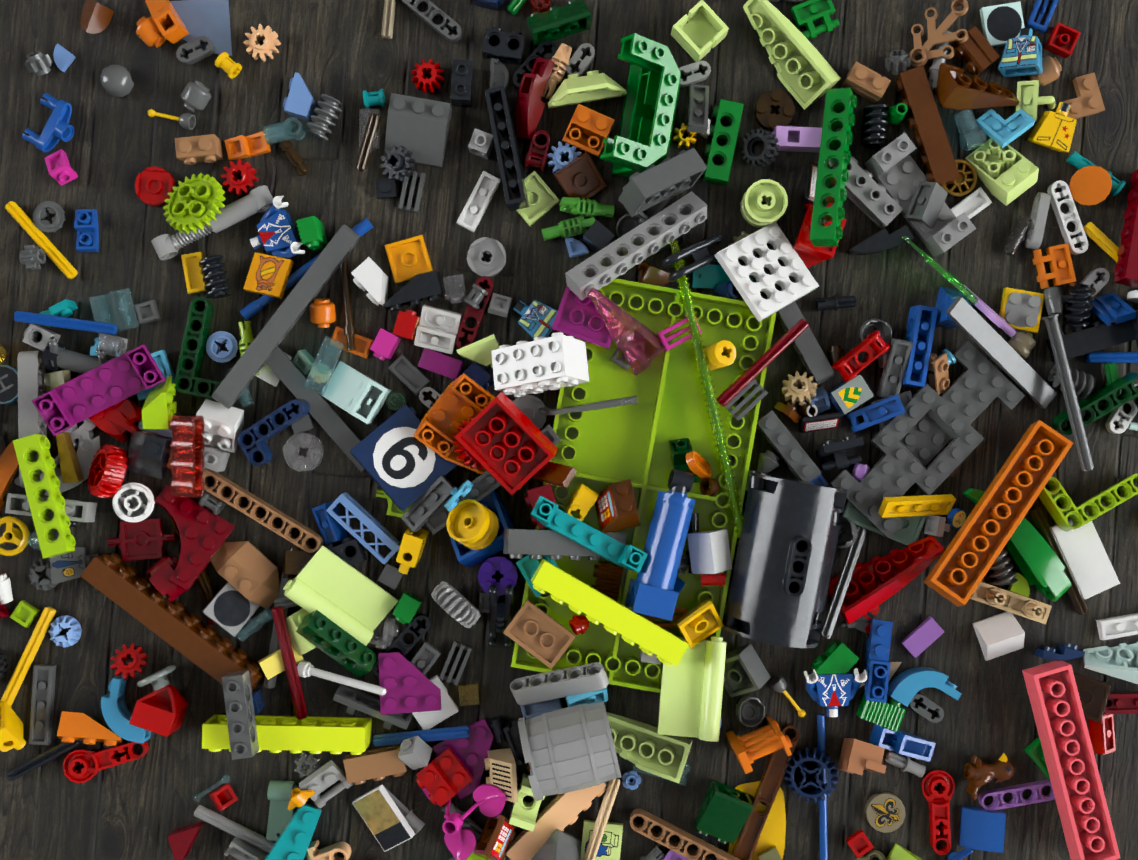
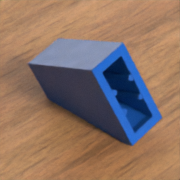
M940 286L935 308H938L935 326L948 329L959 327L945 312L957 296L963 297L971 306L960 290Z

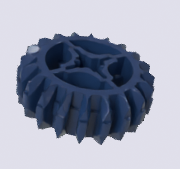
M806 747L803 754L799 749L797 750L798 756L793 754L791 755L792 760L786 762L789 767L784 769V772L787 773L784 776V780L789 781L787 783L788 788L793 787L792 794L799 793V800L805 796L806 802L813 798L814 803H817L818 797L824 801V794L830 797L832 795L831 790H836L834 783L839 781L835 777L838 775V770L834 769L836 763L830 762V755L824 758L825 752L823 750L820 754H817V748H813V753H811L809 748ZM805 761H815L817 763L809 765ZM797 766H799L803 774L799 782L794 772ZM823 768H825L828 774L825 784L819 776ZM808 773H809V774L815 773V777H813V776L807 777V776H808ZM814 785L816 789H809L806 786Z

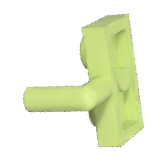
M1039 80L1017 82V99L1019 104L1016 106V112L1022 109L1037 122L1038 105L1047 104L1049 109H1054L1056 107L1055 98L1053 96L1038 97Z

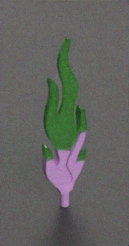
M906 235L903 237L916 251L925 257L924 260L965 295V298L985 314L998 328H1001L1010 337L1016 334V331L1006 323L1004 318L1000 317L950 271L946 272Z

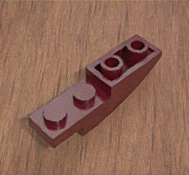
M536 58L531 73H524L518 92L515 115L516 135L519 139L532 141L540 117L543 114L546 103L541 101V97L555 63L550 59Z

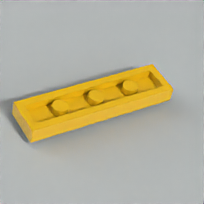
M952 494L884 497L878 514L881 518L948 515L956 498Z

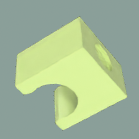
M523 773L517 790L518 802H513L509 824L533 832L542 800L535 801L529 777ZM528 795L533 797V801L526 802L523 798Z

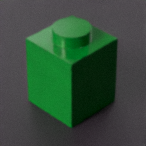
M405 591L392 615L396 616L395 619L398 622L410 624L423 600Z

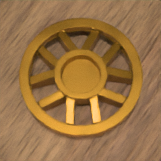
M957 159L955 160L957 169L958 163L962 164L961 170H958L960 178L956 182L951 183L953 186L950 190L946 187L947 185L942 186V188L948 192L947 195L961 197L974 189L977 182V173L969 162ZM965 166H967L971 171L964 172ZM973 174V179H967V175ZM966 182H972L970 188L968 187ZM961 185L966 190L965 192H962ZM955 187L958 193L952 192L955 189Z

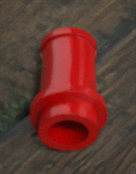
M725 573L700 574L701 586L719 585V587H722V585L726 584Z

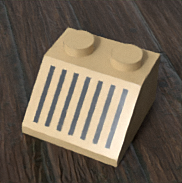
M511 748L487 751L488 758H484L485 771L489 770L486 784L500 788L506 795V801L518 802L516 763Z

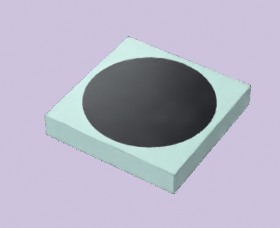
M1020 1L982 7L979 10L983 35L992 47L1006 45L1007 40L1018 38L1020 30L1025 28Z

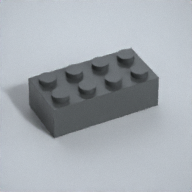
M695 148L688 151L682 150L673 158L667 157L657 166L653 164L644 172H636L631 175L628 184L622 188L623 192L619 199L630 216L633 217L692 188L707 166Z

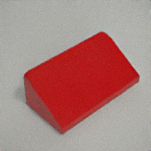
M1103 713L1101 723L1088 719L1089 736L1093 752L1105 755L1116 751L1113 714Z

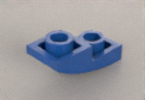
M75 210L76 250L78 252H99L97 210Z

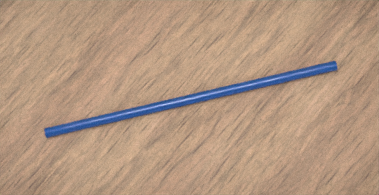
M817 714V754H820L822 750L825 752V714ZM823 768L819 776L825 784L826 770ZM824 794V801L819 797L820 860H828L826 794Z

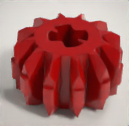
M422 59V65L415 63L417 70L411 71V74L414 76L411 79L412 83L416 84L417 90L422 89L425 94L428 89H430L431 93H434V87L441 89L439 83H444L445 81L444 77H442L444 70L440 69L438 62L434 64L433 60L430 59L426 63ZM426 74H428V76L431 74L432 77L429 78V79H428V77H426V79H425L424 76H425Z

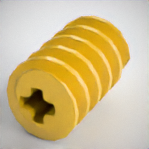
M722 340L705 347L702 350L706 369L713 371L732 364L736 358V348L733 343Z

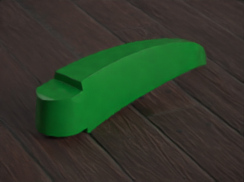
M969 488L963 495L977 504L984 491ZM1023 518L1005 546L1028 584L1034 585L1048 600L1056 602L1072 586L1070 580L1063 572L1066 567L1032 524Z

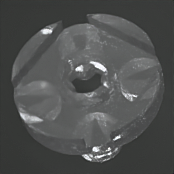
M297 433L292 435L283 446L284 459L289 467L296 471H311L321 464L324 446L321 440L313 434ZM301 447L304 449L308 448L307 457L299 455Z

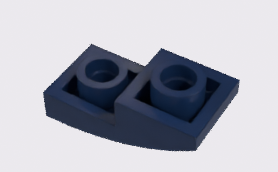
M1067 642L1065 646L1057 644L1056 648L1045 646L1042 649L1036 647L1035 651L1036 656L1049 660H1071L1082 657L1085 654L1084 651L1078 649V645Z

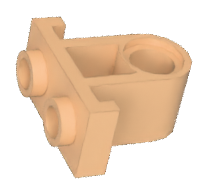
M319 840L310 843L306 852L308 860H349L352 851L350 845L346 842H337L318 850ZM336 852L343 853L344 858H339Z

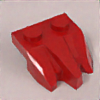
M126 398L89 417V419L102 431L125 443L127 439L126 432L133 434V431H141L138 429L136 422L142 420V409L133 400Z

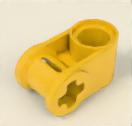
M581 483L575 490L564 512L573 516L570 512L577 510L579 515L573 517L583 521L599 494Z

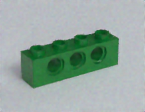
M721 99L719 104L714 106L712 117H715L714 125H710L709 136H711L710 144H706L704 155L707 156L705 163L707 168L702 174L704 175L703 181L724 186L727 184L744 104ZM727 120L730 126L724 127L720 121ZM723 139L726 145L719 146L716 140ZM719 158L722 161V165H715L712 159Z

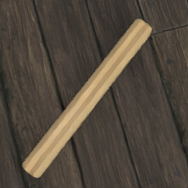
M618 778L608 782L583 860H595L621 783Z

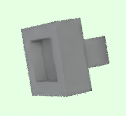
M929 515L926 517L924 534L943 537L944 531L950 532L951 524L945 523L946 517Z

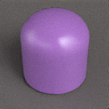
M856 463L851 475L859 482L867 475L870 467Z

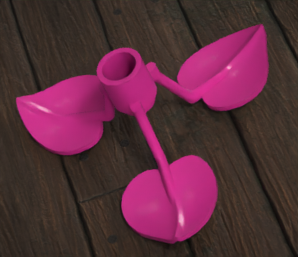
M484 784L477 787L473 792V798L477 803L463 815L457 812L450 814L451 799L447 801L446 814L444 815L446 820L442 825V829L445 833L446 846L455 860L467 859L477 844L474 832L471 829H463V820L478 806L481 813L488 817H495L504 809L506 795L497 786ZM426 788L422 789L427 798L429 799L428 795L430 793L428 792V790Z

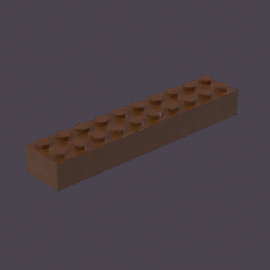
M108 553L94 557L80 575V577L222 684V677L229 672L249 670L251 689L253 691L265 675L259 663L248 658V654L245 651L236 649L228 638L219 636L215 628L202 623L198 615L189 613L179 601H169L170 597L168 594L163 596L153 586L149 578L142 577L138 574V570L135 567L122 562V558L119 555Z

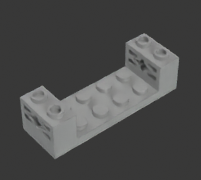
M905 132L864 163L877 182L885 187L886 193L891 198L894 197L900 202V206L903 208L900 213L904 218L919 181L927 182L926 176L910 156V153L916 147ZM945 202L934 228H929L922 222L906 219L933 257L944 253L976 229L965 213L956 217Z

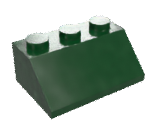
M572 0L565 6H554L546 12L531 14L527 18V26L534 47L539 46L545 40L555 41L589 30L591 13L584 0Z

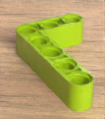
M1138 473L1124 478L1078 506H1075L1061 483L1054 477H1051L1047 482L1050 486V491L1044 487L1038 497L1058 527L1068 532L1082 527L1137 495ZM1133 480L1136 481L1137 487L1134 485ZM1117 489L1121 492V497L1118 495ZM1101 499L1104 500L1105 506L1101 504ZM1057 500L1061 503V508L1057 506ZM1084 508L1088 510L1089 516L1085 514ZM1068 517L1071 518L1073 525L1068 523Z

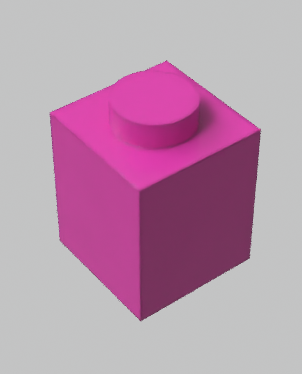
M381 328L370 350L374 351L373 356L383 361L385 357L391 359L401 339Z

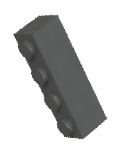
M773 410L767 411L758 418L756 428L797 480L811 482L822 473Z

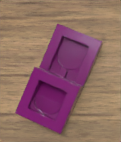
M424 348L418 367L455 380L459 377L464 362Z

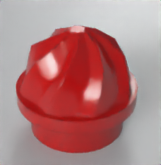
M574 615L569 621V625L575 635L584 634L589 628V620L584 615Z

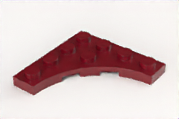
M166 485L155 499V503L162 507L175 521L181 539L180 558L169 582L187 592L235 529V526L169 485Z

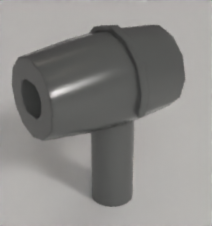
M1059 287L1045 289L1044 302L1048 316L1063 314V303H1069L1067 299L1073 298V296L1062 295Z

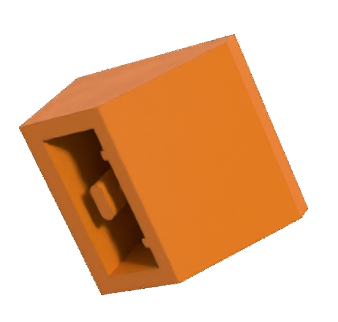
M578 104L562 141L599 157L605 146L603 139L609 138L615 120Z

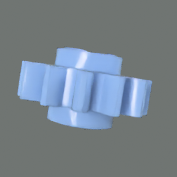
M560 141L558 142V148L551 147L553 154L549 153L547 157L551 160L548 162V167L554 166L553 174L581 156L580 151L575 152L577 147L572 146L571 148L568 143L562 146ZM567 156L568 162H561V157L565 158Z

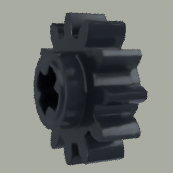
M392 145V151L386 149L387 156L381 157L385 163L380 165L384 169L383 175L389 177L392 181L398 179L401 182L403 181V175L410 177L408 171L414 170L411 163L415 162V159L411 158L412 152L402 145L399 147Z

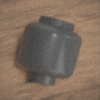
M197 80L195 82H188L181 93V98L185 102L183 105L193 112L195 109L204 110L211 99L210 89Z

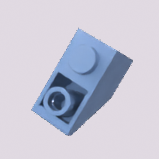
M295 72L294 77L289 81L290 91L288 97L284 98L283 108L288 116L311 122L310 117L314 114L317 103L304 79L299 73Z

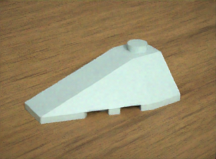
M1138 641L1135 644L1129 645L1121 643L1116 647L1101 646L1083 649L1085 652L1083 656L1084 668L1138 684Z

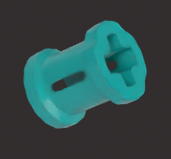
M384 89L373 92L363 90V100L366 109L370 106H386Z

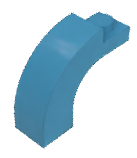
M915 667L902 672L890 683L887 691L890 697L908 707L915 694L924 688L933 687L940 689L956 700L960 698L962 693L956 690L957 686L947 680L949 676L929 667Z
M121 674L118 677L112 678L108 686L110 693L101 697L102 714L107 725L119 737L131 742L144 743L150 739L151 731L129 724L132 713L125 703L127 680H124Z

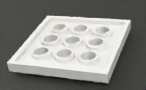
M776 222L767 225L714 255L758 322L819 287L795 249H792V245ZM767 243L771 244L774 250H770L767 247ZM752 251H756L760 258H756ZM738 259H742L745 262V266L740 265ZM778 259L784 262L785 267L778 263ZM764 267L770 270L771 275L765 273ZM749 275L755 277L756 283L750 280ZM789 276H793L796 283L791 282ZM775 284L780 285L782 291H778L775 288ZM760 292H764L767 295V299L762 298Z

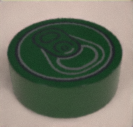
M394 391L387 396L386 403L391 410L398 411L407 404V398L403 393Z

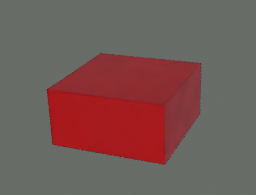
M1059 22L1053 27L1044 49L1066 59L1072 54L1081 32Z

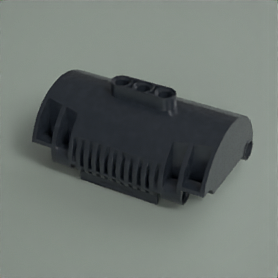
M750 470L746 487L748 495L727 608L724 609L723 627L721 628L733 634L768 644L793 648H815L819 644L820 630L823 623L820 620V616L826 607V597L828 596L829 581L831 580L830 575L832 574V566L834 564L833 559H835L837 538L840 533L839 515L844 511L848 489L767 475V473ZM803 540L804 545L802 549L797 550V543ZM799 561V568L797 570H793V563ZM795 581L796 587L793 590H789V584Z

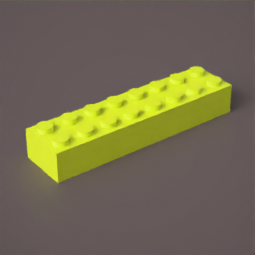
M544 559L531 579L535 590L542 594H545L547 591L551 594L550 597L561 605L563 602L569 604V609L579 615L582 612L587 614L586 618L596 625H599V623L604 624L605 630L615 636L617 633L621 634V638L632 646L635 643L639 644L638 648L650 656L656 654V658L669 667L671 664L678 666L689 646L683 639L638 613L632 612L626 606Z
M215 714L202 724V749H209L210 752L229 749V752H231L226 715ZM255 715L259 745L258 752L269 750L270 753H280L282 750H289L293 754L301 753L302 751L319 754L322 751H330V754L350 752L352 755H359L365 752L371 743L372 718L307 716L304 719L298 720L296 716Z

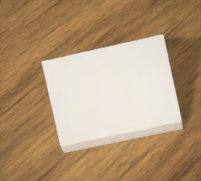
M727 529L687 534L692 574H716L732 569Z
M1006 611L972 623L986 661L1024 648L1025 632L1010 612Z

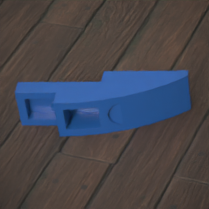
M871 619L870 634L866 640L864 669L867 673V680L864 682L865 700L886 703L891 665L888 661L893 627L892 621Z

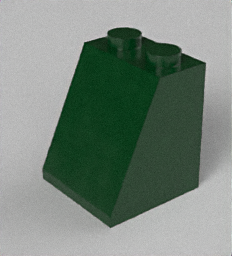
M712 779L694 822L697 831L704 836L712 835L721 843L727 844L729 842L734 844L754 807L749 794Z

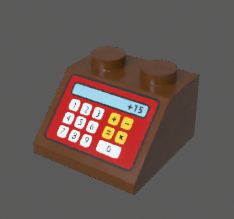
M631 479L611 483L599 493L595 502L600 532L608 533L641 526Z
M502 815L489 817L473 854L485 860H504L507 855V845L515 836V826L509 824V820Z

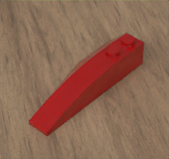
M929 536L908 544V547L901 550L897 548L885 556L873 557L871 561L863 564L861 562L857 563L839 612L848 624H851L915 579L945 551V548L933 536ZM839 575L829 581L828 597L830 600Z

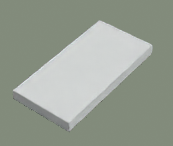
M1069 518L1068 523L1073 525L1071 518ZM1092 521L1068 532L1061 530L1057 524L1051 527L1084 600L1120 584Z

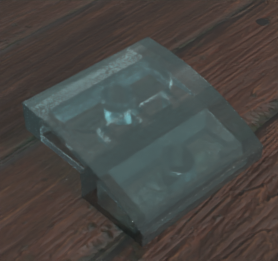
M129 288L89 298L96 322L116 324L117 333L139 327ZM98 333L99 337L111 335V334Z

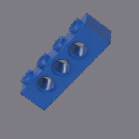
M923 305L910 307L905 340L913 342L902 382L903 386L925 387L938 308Z

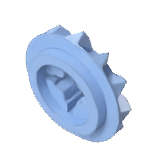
M226 331L213 333L206 343V351L209 357L220 363L229 362L232 358L236 357L237 350L239 349L235 337ZM216 342L222 343V344H224V343L226 342L227 344L225 345V347H226L227 350H229V351H224V350H222V351L220 352V351H219V350H220V347L218 346V344H217Z
M60 616L50 624L51 627L48 631L51 636L50 640L54 641L56 646L70 647L76 644L81 637V625L72 616ZM62 628H71L66 635H59Z

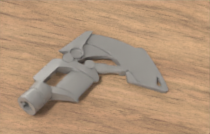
M89 418L83 420L84 423L79 428L75 424L73 427L63 431L70 432L74 448L78 447L76 455L84 480L63 483L61 468L58 467L60 464L58 455L54 459L56 465L54 470L60 480L61 485L59 489L61 494L88 479L91 462L94 459V455L100 449L99 436L93 439L94 433L92 430L96 425ZM18 477L15 479L14 482L16 485L21 486ZM45 491L44 495L49 496L48 491Z

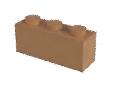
M401 744L368 750L359 755H346L343 763L347 783L359 785L369 779L379 781L389 775H393V777L404 775L409 766L398 758Z

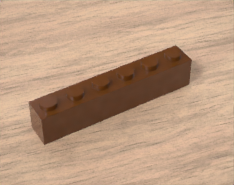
M923 65L900 73L897 81H895L898 93L901 92L903 98L901 103L906 104L908 107V125L914 131V143L916 148L920 149V162L922 166L926 167L927 182H937L941 187L956 182L960 175Z

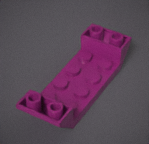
M143 344L33 399L32 402L55 436L73 427L75 424L166 379L147 347Z

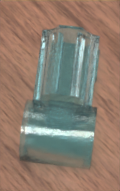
M966 109L953 116L960 132V145L965 152L986 144V135L983 129L978 127L972 109Z
M290 117L285 122L264 126L263 132L267 143L270 145L284 140H301L306 135V128L297 118ZM298 125V130L292 133V128Z

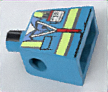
M1022 28L1018 38L1007 40L998 68L1004 78L1043 73L1042 45L1037 36H1032L1033 30L1031 28Z
M520 300L513 309L522 316L518 324L533 339L535 337L547 338L552 332L557 310L536 300L530 306Z

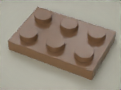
M528 599L503 631L505 635L550 669L554 667L576 637L575 634Z

